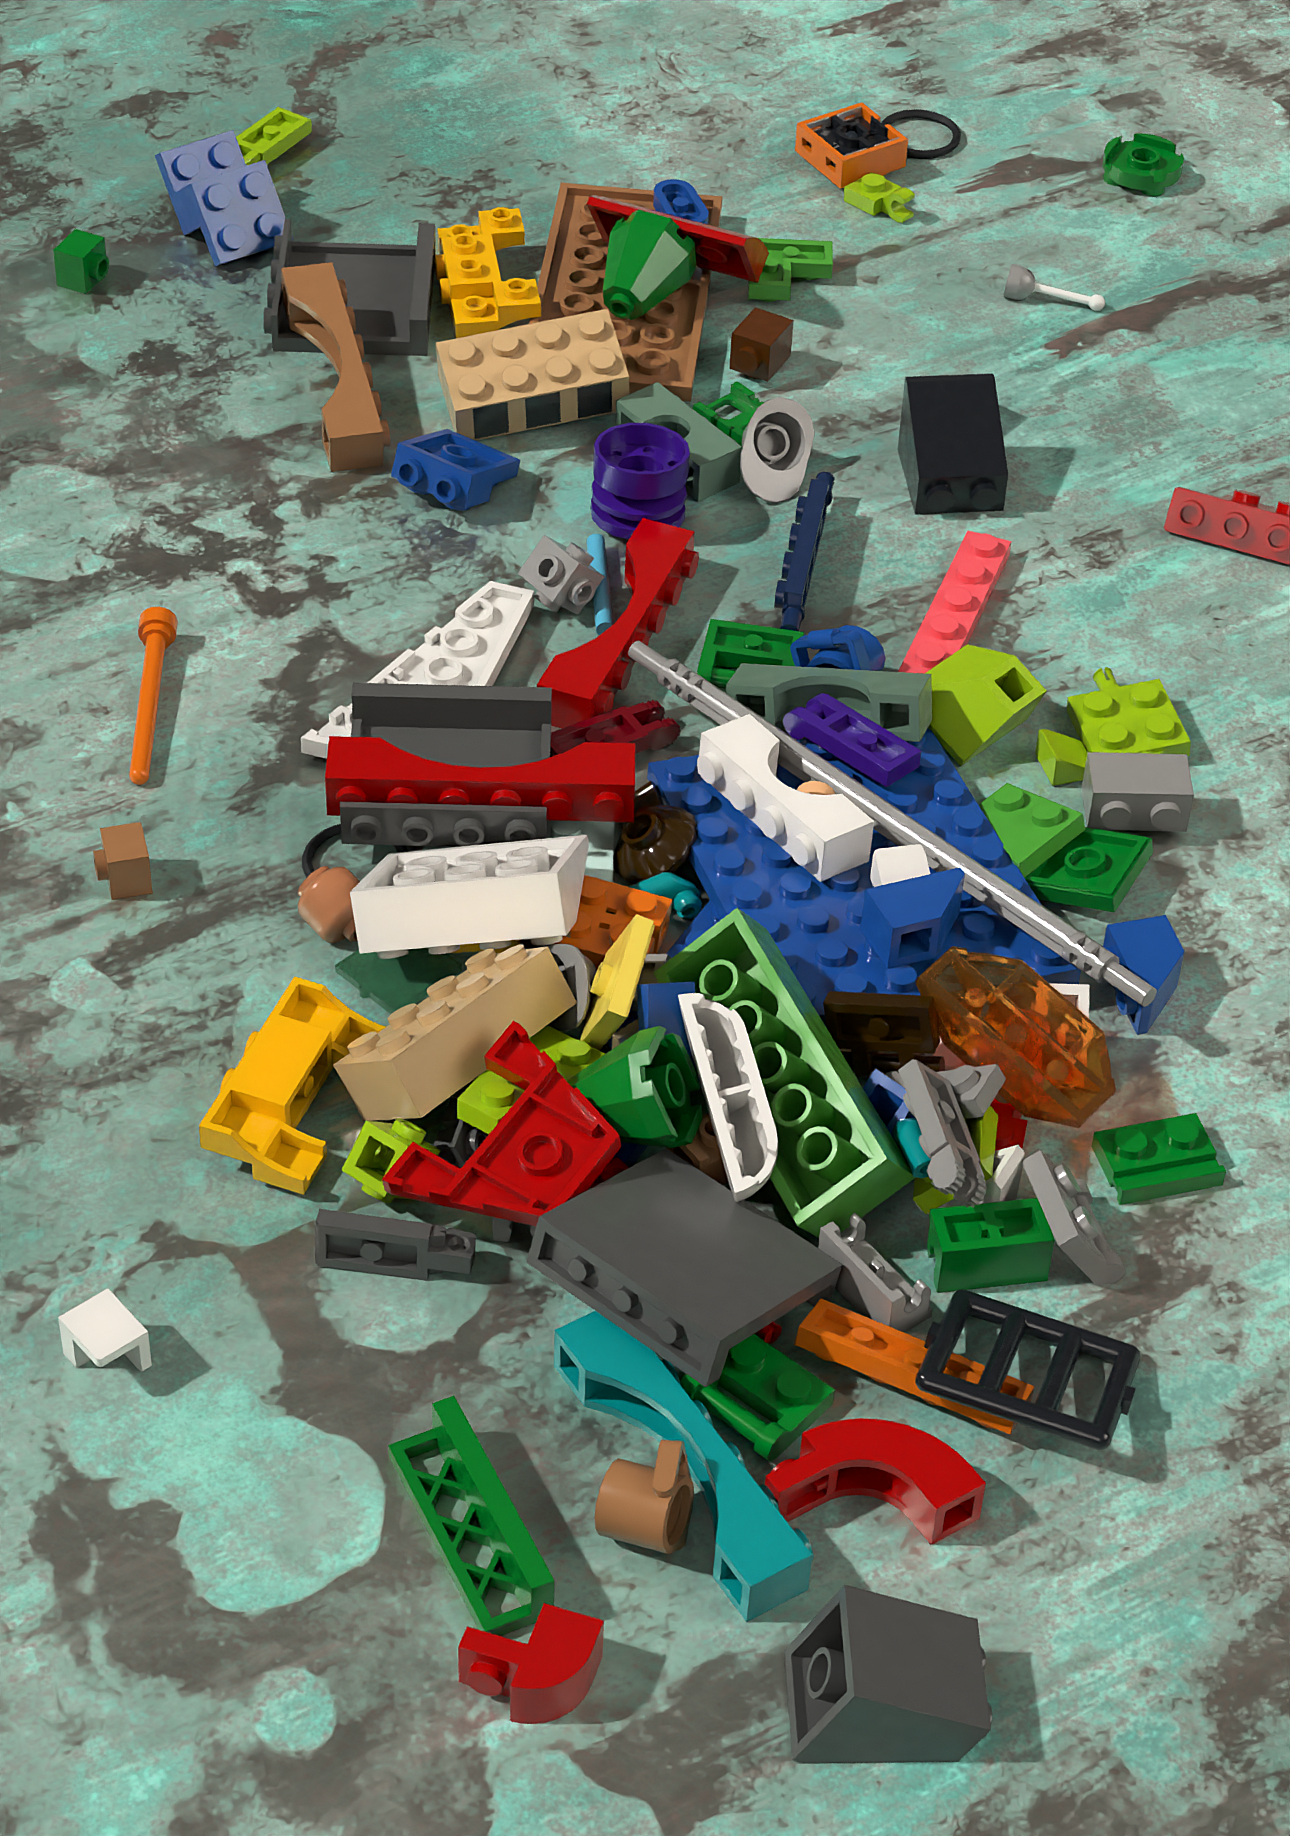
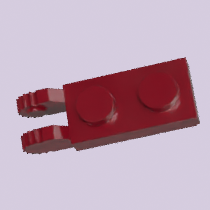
M652 699V701L648 700L646 703L642 702L628 708L623 706L551 732L550 757L564 753L584 742L635 743V754L649 748L657 751L666 745L673 744L677 737L680 736L681 730L673 718L670 719L668 717L664 719L665 709L657 700L654 701Z

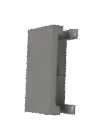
M856 1213L851 1215L849 1230L842 1237L840 1228L833 1221L820 1228L818 1248L843 1264L835 1289L860 1315L902 1332H906L932 1317L933 1309L929 1306L931 1289L921 1279L916 1281L914 1289L865 1240L866 1223Z

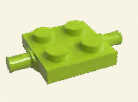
M1104 667V673L1102 668H1100L1093 674V680L1099 691L1067 697V713L1087 752L1187 754V756H1190L1191 741L1160 679L1120 686L1117 684L1112 670Z

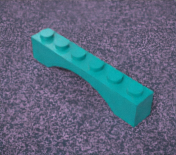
M593 1311L555 1329L554 1367L584 1407L613 1415L642 1429L658 1442L661 1440L684 1441L690 1474L704 1496L713 1522L715 1540L713 1578L744 1620L748 1622L807 1591L809 1588L811 1563L814 1559L813 1549L808 1538L799 1528L792 1529L781 1515L777 1501L770 1489L764 1484L758 1485L746 1470L743 1457L738 1448L732 1442L728 1441L725 1443L713 1428L711 1417L705 1406L699 1400L692 1401L680 1385L678 1374L673 1365L666 1359L660 1360L653 1350L597 1311Z

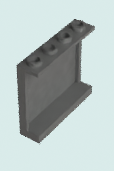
M285 219L282 236L275 235V259L271 261V283H268L267 288L268 308H264L263 317L264 334H272V351L323 353L307 338L292 331L289 327L282 303L281 268L332 262L337 279L345 280L348 300L345 306L353 307L356 322V331L353 333L361 334L364 354L427 356L435 274V224L419 223L417 245L292 241L291 219Z
M353 683L351 737H380L397 748L424 759L458 766L480 768L505 767L536 762L550 757L552 688ZM340 802L342 844L461 847L547 838V807Z
M667 1148L539 1216L526 1262L705 1387L720 1379L729 1349L805 1301L812 1306H815L820 1299L830 1302L843 1265L746 1200L735 1202L732 1191Z

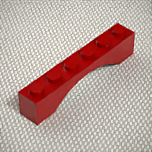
M642 518L626 543L625 583L632 595L627 609L611 627L597 638L575 649L555 655L537 683V687L552 688L551 726L562 729L612 710L614 697L618 690L624 691L626 689L632 667L636 662L628 656L630 646L635 641H641L645 645H649V639L652 634H658L661 631L669 606H676L684 581L686 578L692 579L695 575L699 562V553L694 551L695 531Z
M329 736L325 772L327 815L340 816V802L547 807L548 821L634 822L635 743L584 742L564 753L540 761L514 766L480 768L450 765L424 759L401 750L380 737Z

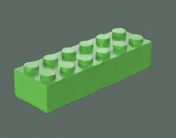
M736 908L653 972L659 983L695 982V993L704 994L705 999L720 1003L731 1011L734 1009L743 1020L777 1131L778 1156L770 1178L797 1226L819 1238L820 1228L833 1221L840 1228V1232H843L850 1227L849 1220L853 1213L862 1218L915 1178L906 1159L764 926L739 908Z

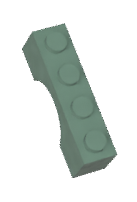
M741 663L726 684V693L780 730L785 728L783 725L785 714L796 707L806 708L807 702L820 693L830 695L904 741L920 742L932 721L931 674Z

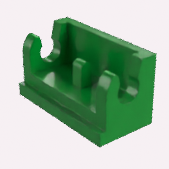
M1038 1198L982 1203L974 1205V1208L971 1206L969 1208L966 1206H953L930 1209L927 1252L928 1258H935L933 1281L937 1293L1048 1281L1055 1240Z

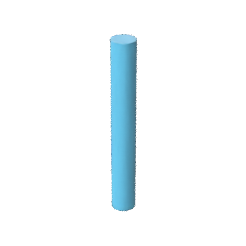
M592 534L586 540L587 552L594 557L590 565L605 576L592 597L596 632L598 635H601L614 624L605 539L600 534Z

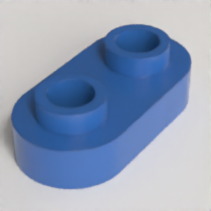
M669 179L655 185L653 206L656 211L708 224V209L690 183L683 180Z

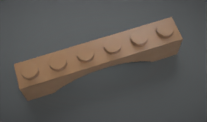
M332 262L281 268L282 303L290 329L307 338L318 347L333 364L340 379L333 395L322 408V443L330 472L383 466V447L390 446L389 426L386 419H379L382 415L378 390L371 391L370 389L373 388L372 370L369 362H362L364 360L361 334L353 333L356 331L355 315L352 306H345L348 301L345 280L337 279Z

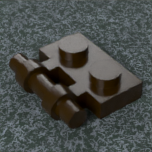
M828 992L823 1002L827 1030L839 1049H851V1052L841 1051L857 1079H869L875 1069L884 1074L890 1071L899 1073L898 1070L912 1059L918 1060L935 1072L945 1071L943 1056H925V1053L935 1054L940 1043L934 996ZM878 1051L898 1052V1054L878 1053Z

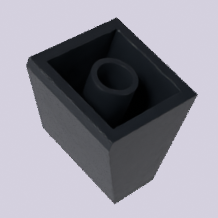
M993 373L905 377L898 453L915 514L1004 510L1008 469Z

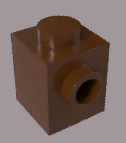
M755 307L732 332L729 369L746 374L751 378L768 382L791 356L794 320Z

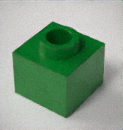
M74 229L53 249L57 286L87 294L108 273L109 259L106 256L105 237Z

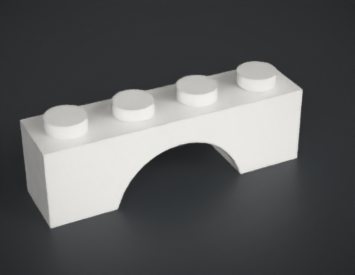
M748 714L701 733L700 751L697 759L698 774L701 775L705 782L711 784L727 798L737 810L753 821L767 837L781 846L793 857L798 865L803 866L818 881L822 882L869 862L874 821L843 794H809L788 787L776 778L780 740L753 716Z

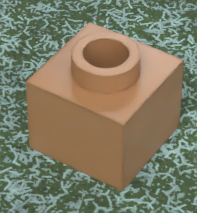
M141 822L100 828L102 849L93 850L97 880L108 881L111 899L116 900L153 894L150 860Z

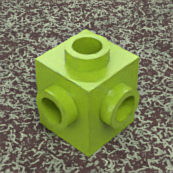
M396 1118L393 1124L366 1120L341 1171L363 1184L361 1189L368 1195L380 1201L392 1203L394 1198H409L391 1195L386 1192L382 1178L409 1145L414 1142L437 1156L441 1150L423 1140L426 1131L407 1120Z

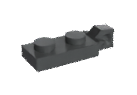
M319 1209L315 1222V1264L317 1266L425 1281L428 1280V1275L431 1273L449 1271L470 1274L472 1271L476 1251V1234L453 1228L446 1229L437 1224L433 1226L430 1223Z

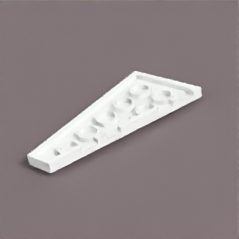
M489 581L455 609V618L443 628L437 626L432 628L425 634V643L415 651L407 649L367 683L493 686L534 607L535 591ZM352 703L348 707L340 705L329 714V722L318 732L311 729L302 736L301 753L327 759L329 736L351 737Z

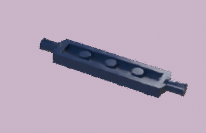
M820 472L816 476L817 479H811L807 497L799 496L795 523H792L788 546V550L794 552L785 551L781 579L786 581L778 580L775 593L774 608L782 609V620L779 629L799 631L801 621L805 617V605L826 520L827 506L831 504L833 498L832 488L835 483V477L829 472Z

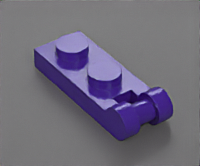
M820 693L807 702L806 708L796 707L784 715L783 725L792 738L799 740L806 737L885 787L890 786L920 766L921 750L828 694Z

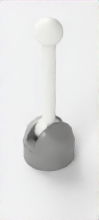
M1015 264L1011 265L1003 297L1022 300L1029 297L1035 291L1089 305L1093 311H1100L1105 306V299L1102 295L1095 294L1090 297L1036 283L1035 276L1029 269Z

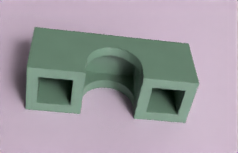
M656 382L616 400L615 426L626 423L655 424L679 433L688 442L690 460L685 487L687 494L694 500L700 502L740 483L742 446L660 383Z

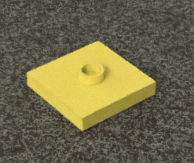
M637 914L606 952L604 961L599 965L591 985L590 992L593 993V998L580 1040L599 1051L629 1015L654 931V921Z

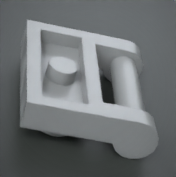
M1041 1150L1022 1160L1021 1162L1058 1246L1096 1285L1112 1284L1121 1280L1125 1275V1268L1119 1255L1116 1252L1110 1251L1090 1206L1093 1197L1086 1182L1075 1179L1064 1163L1056 1167Z

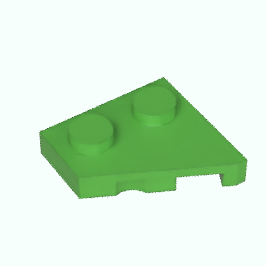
M1009 783L1003 785L979 804V807L1003 843L1006 853L1013 864L1018 867L1024 878L1085 830L1083 813Z

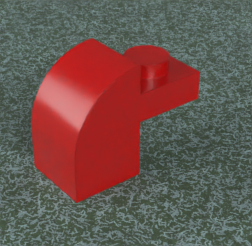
M544 1603L527 1644L467 1626L458 1646L459 1683L469 1685L472 1689L484 1695H503L509 1697L511 1722L540 1724L559 1719L573 1711L588 1694L603 1656L604 1620Z

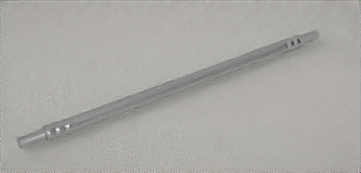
M635 641L630 646L628 656L658 676V682L718 724L722 725L748 714L753 716L780 740L777 764L804 782L820 781L831 786L835 794L846 796L874 821V830L896 845H922L927 856L928 865L934 871L942 872L961 867L965 873L963 884L965 892L1101 984L1105 982L1110 983L1144 1007L1154 1000L1157 993L1156 988L1120 965L1119 957L678 660L666 659L641 641Z

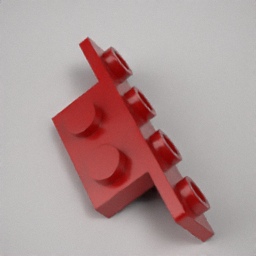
M1183 487L1174 489L1164 524L1166 531L1290 565V503L1278 501L1277 508L1259 503L1260 495L1237 489L1234 490L1233 496L1224 495L1222 497Z

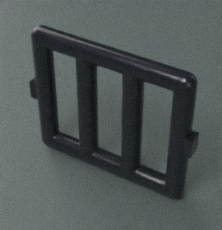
M961 1289L952 1295L940 1323L933 1321L924 1345V1348L928 1350L916 1374L915 1383L923 1392L1096 1450H1104L1111 1444L1121 1413L1128 1415L1136 1388L1131 1387L1141 1355L1139 1349L1132 1344ZM969 1315L1002 1326L978 1384L944 1373ZM1024 1334L1058 1344L1035 1403L1000 1392ZM1080 1352L1114 1363L1092 1423L1058 1412Z

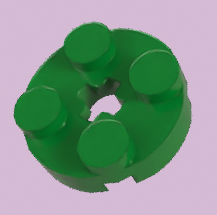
M1141 133L1134 134L1133 141L1121 142L1122 136H1119L1109 141L1105 146L1102 162L1104 169L1103 179L1109 185H1122L1141 190L1147 196L1157 197L1164 194L1165 187L1172 186L1181 177L1184 156L1182 153L1180 156L1175 153L1176 145L1165 138Z

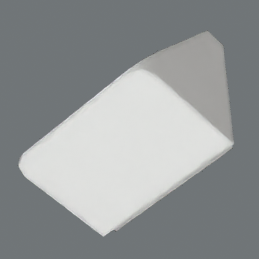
M920 844L881 848L873 853L870 880L874 887L930 874L927 856L923 846Z

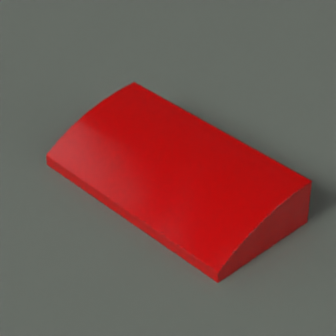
M600 195L589 196L586 203L603 241L608 243L610 232L616 222L622 218L626 221L631 213L639 209L671 218L679 226L676 233L683 240L688 235L695 242L697 267L758 283L769 255L765 244L760 239Z

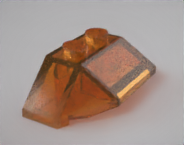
M952 946L917 977L915 984L920 995L934 996L939 1036L943 1044L966 1065L977 1067L998 1064L1006 1077L998 1094L1024 1117L1080 1128L1115 1094L1116 1085L1111 1075L1110 1058L1104 1031L1023 960L989 953L967 952L966 948Z

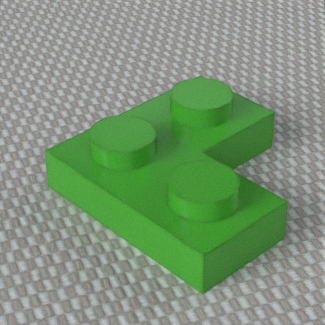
M758 238L767 247L769 255L758 283L748 281V299H760L765 302L777 300L790 301L791 277H801L806 280L832 279L833 241Z

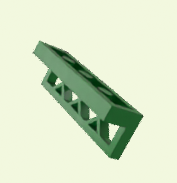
M455 1396L432 1403V1429L389 1444L388 1456L478 1629L498 1636H504L536 1623L544 1603L554 1606L555 1580ZM438 1449L444 1460V1465L438 1476L414 1469L409 1461L410 1458ZM450 1475H452L454 1481L449 1480ZM425 1489L430 1490L429 1496L427 1495ZM441 1494L467 1503L469 1508L462 1522L437 1514L435 1507ZM475 1520L479 1527L473 1526ZM449 1535L455 1536L453 1542L451 1541ZM466 1540L490 1547L494 1555L487 1569L461 1560L459 1553ZM499 1567H501L504 1574L497 1573ZM473 1582L480 1583L478 1589H476ZM490 1587L514 1594L521 1607L491 1617L484 1604V1600Z

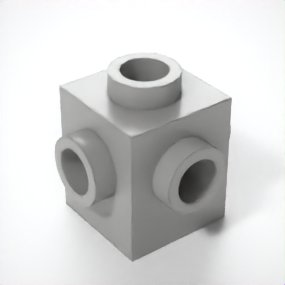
M546 535L542 537L518 572L520 576L538 590L534 597L554 612H558L560 607H563L577 615L585 604L592 599L596 588L605 577L590 565L594 557L573 542L566 547Z

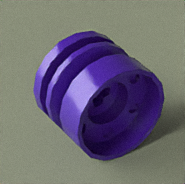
M626 423L610 427L600 433L594 442V481L591 488L592 498L590 506L592 520L597 526L613 536L625 539L631 537L642 518L681 527L685 520L686 511L685 501L687 492L685 483L688 479L690 460L688 442L679 433L664 426L650 423Z

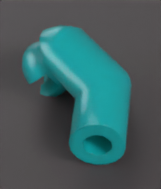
M663 872L629 886L673 899L671 908L676 910L677 915L683 919L697 916L702 908L701 892L693 883L672 873Z
M900 1119L893 1127L892 1138L904 1155L913 1176L916 1178L928 1177L927 1169L931 1159L920 1145L919 1136L922 1135L917 1119Z

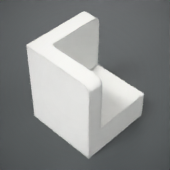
M108 1288L58 1317L63 1354L76 1368L90 1360L95 1365L102 1367L123 1354L140 1372L152 1366L148 1331Z

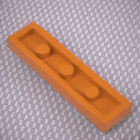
M820 1299L798 1327L794 1345L815 1353L816 1356L823 1360L837 1362L868 1375L869 1378L878 1383L892 1385L921 1397L931 1405L942 1406L974 1419L986 1428L998 1429L1011 1435L1018 1424L921 1391L916 1386L915 1377L928 1350L924 1348V1340L824 1299ZM952 1352L944 1373L978 1384L985 1366ZM1007 1375L1000 1392L1031 1402L1035 1386Z

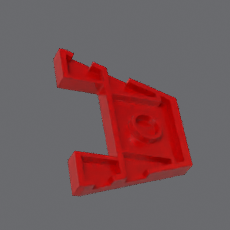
M513 1020L484 1055L486 1069L525 1091L462 1168L454 1166L412 1142L382 1178L386 1192L391 1195L537 1226L539 1216L587 1191L621 1148L620 1135L577 1087L573 1089L557 1071L555 1062L545 1051L540 1052L530 1041L528 1032Z

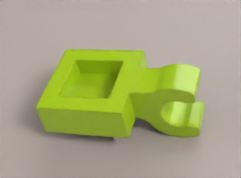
M871 172L844 187V201L872 216L884 212L898 223H903L914 217V212L906 209L903 205L915 198L914 192L905 187L901 188V186L885 179L882 175Z

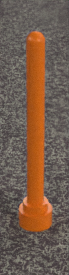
M164 607L147 608L141 613L139 618L138 636L145 646V655L129 772L130 780L136 785H143L149 779L164 652L175 641L177 633V617L172 611Z

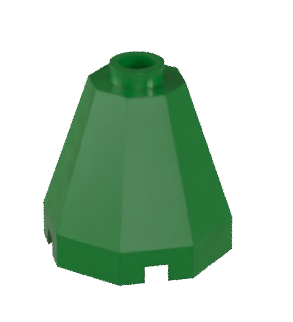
M638 209L631 213L626 221H624V218L618 220L611 230L603 285L604 305L616 317L634 320L644 315L688 282L697 268L695 242L688 235L683 240L676 233L679 226L671 218Z
M661 1026L638 1031L567 1081L573 1089L577 1087L620 1135V1142L666 1148L692 1144L702 1121L701 1104L691 1106L689 1092L699 1090L698 1074L681 1037L674 1033L664 1035L667 1029Z

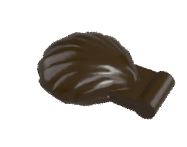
M652 780L635 791L634 822H622L623 828L615 848L613 868L624 881L632 884L663 872L675 874L678 868L688 860L691 854V846L697 840V823L694 815L688 813L686 809L664 805L656 784Z

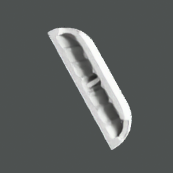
M704 994L678 995L694 1064L735 1202H739L752 1196L763 1187L774 1170L778 1156L776 1127L748 1033L740 1015L734 1009L731 1011L720 1003L705 999Z

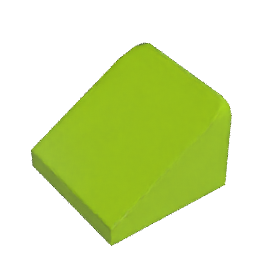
M1039 729L1035 755L1052 786L1083 781L1088 752L1082 741L1048 729Z

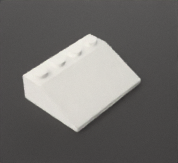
M588 835L389 853L350 891L360 954L377 952L378 958L391 959L408 954L409 949L428 948L430 954H446L460 949V945L479 943L480 949L486 950L490 948H504L511 944V940L531 939V944L549 945L560 942L577 921L589 848Z

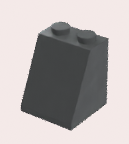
M844 1585L784 1650L792 1761L803 1764L959 1762L991 1730L992 1708L987 1701L984 1676L986 1657L980 1643L978 1619Z

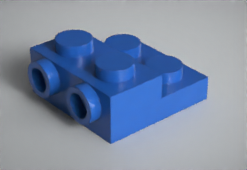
M444 429L398 442L391 477L396 478L403 486H406L415 493L432 494L447 507L465 511L469 510L472 506L488 502L492 487L496 486L498 482L517 477L521 460L452 430Z

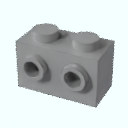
M1087 753L1081 790L1088 828L1100 830L1187 832L1194 797L1187 754Z

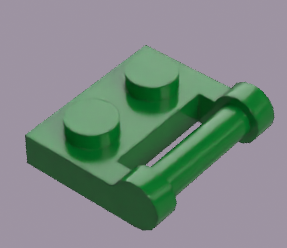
M710 619L697 674L716 687L726 689V684L736 671L715 668L716 665L724 668H738L741 663L795 666L790 646L794 641L804 636V632Z
M755 1334L729 1349L721 1377L717 1381L705 1387L687 1374L680 1381L681 1387L692 1401L699 1400L708 1412L754 1443V1451L769 1462L778 1458L802 1432H805L833 1404L835 1393L834 1388ZM718 1385L770 1420L771 1423H765L716 1389Z

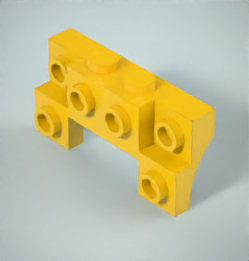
M497 207L488 211H478L479 225L477 226L458 224L449 228H437L439 255L434 256L436 280H439L441 304H449L455 339L496 331L519 320L541 317V301L536 279L512 278L507 281H501L495 251L503 248L525 245V230L520 208Z
M294 976L260 1031H253L249 1036L244 1056L237 1067L228 1069L224 1075L219 1095L199 1124L201 1148L252 1164L253 1179L304 1195L327 1157V1142L296 1130V1127L334 1068L333 1065L350 1053L347 1048L348 1045L367 1033L374 1031L379 1033L386 1026L366 1019L348 1008L325 985Z

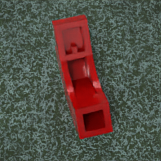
M862 1418L829 1422L802 1432L800 1457L796 1460L787 1459L782 1461L765 1476V1485L773 1493L779 1507V1512L787 1522L835 1498L851 1495L869 1496L886 1501L902 1511L930 1545L980 1519L986 1486L985 1481L958 1452L937 1437L909 1425L887 1420Z

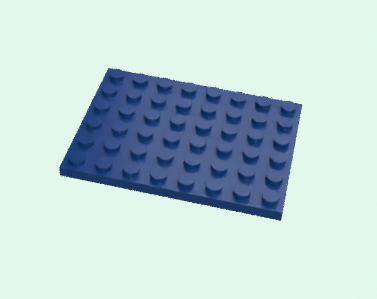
M927 728L920 742L906 741L921 750L920 766L888 787L873 780L809 739L797 740L1040 904L1022 873L1006 853L1000 838L930 729ZM699 755L674 757L669 760L648 763L647 779L648 781L652 780L656 784L664 805L686 809L696 819L697 840L691 846L689 860L720 920L734 909L739 908L768 930L826 1028L823 1002L829 991L934 996L935 1009L939 1010L1033 993L1035 983L1079 984L1080 969L964 890L962 891L959 915L936 957L887 969L860 930L865 889L874 887L870 880L873 853L877 849L898 847V845L873 829L869 862L820 882L803 866L798 865L793 857L774 840L767 837L753 821L737 810L718 790L703 780L701 775L698 774L697 759ZM777 764L776 778L783 784L797 790L801 784L805 783ZM929 867L930 874L937 873Z

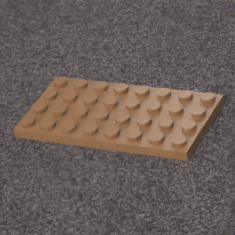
M561 182L537 286L541 301V317L530 318L529 324L608 309L603 301V285L609 243L603 241L586 203L589 196L600 195L655 210L653 206L654 190ZM698 194L709 212L708 225L719 227L723 196ZM697 267L688 282L644 315L634 320L618 318L609 311L629 374V394L658 382L682 401L691 402L711 282V270Z

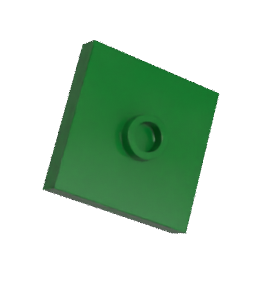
M1085 827L1082 833L1027 875L1025 880L1038 900L1115 913L1153 854L1152 838Z

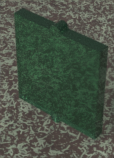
M428 948L409 949L408 954L391 959H380L377 956V952L360 954L358 949L335 965V972L359 990L360 997H369L390 1014L406 1005L416 1003L428 995L427 989L439 980L455 976L462 971V964L448 953L430 954Z

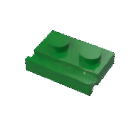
M1197 1113L1094 1132L1091 1147L1110 1186H1114L1118 1193L1117 1201L1119 1205L1223 1186L1226 1170L1223 1165L1219 1166L1216 1160L1217 1152Z

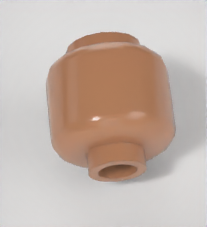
M323 866L315 870L299 887V915L328 943H337L346 938L350 942L357 941L350 891L360 881L345 867L330 869L328 866Z

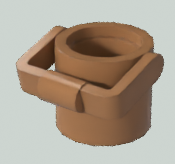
M661 1440L655 1468L620 1458L610 1465L601 1483L596 1501L595 1528L598 1535L667 1554H672L674 1551L680 1550L685 1546L693 1510L694 1484L691 1479L684 1441Z

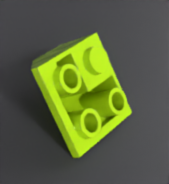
M967 644L925 673L931 674L932 721L928 729L933 732L939 743L960 766H963L1025 722L1047 690L1015 655Z

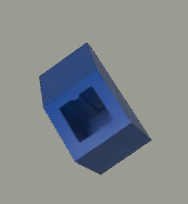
M961 867L865 889L860 930L887 969L936 957L959 915L965 873Z
M1166 915L1108 924L1106 927L1103 947L1119 957L1120 965L1157 990L1154 1000L1144 1007L1113 986L1119 1012L1122 1015L1128 1016L1137 1035L1145 1034L1149 1031L1178 985L1184 949Z

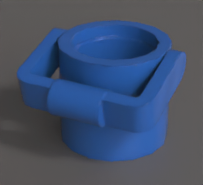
M852 625L810 631L808 635L800 637L790 646L794 665L799 667L882 671L886 660L884 649L878 639L869 631ZM807 648L812 650L820 649L810 661Z

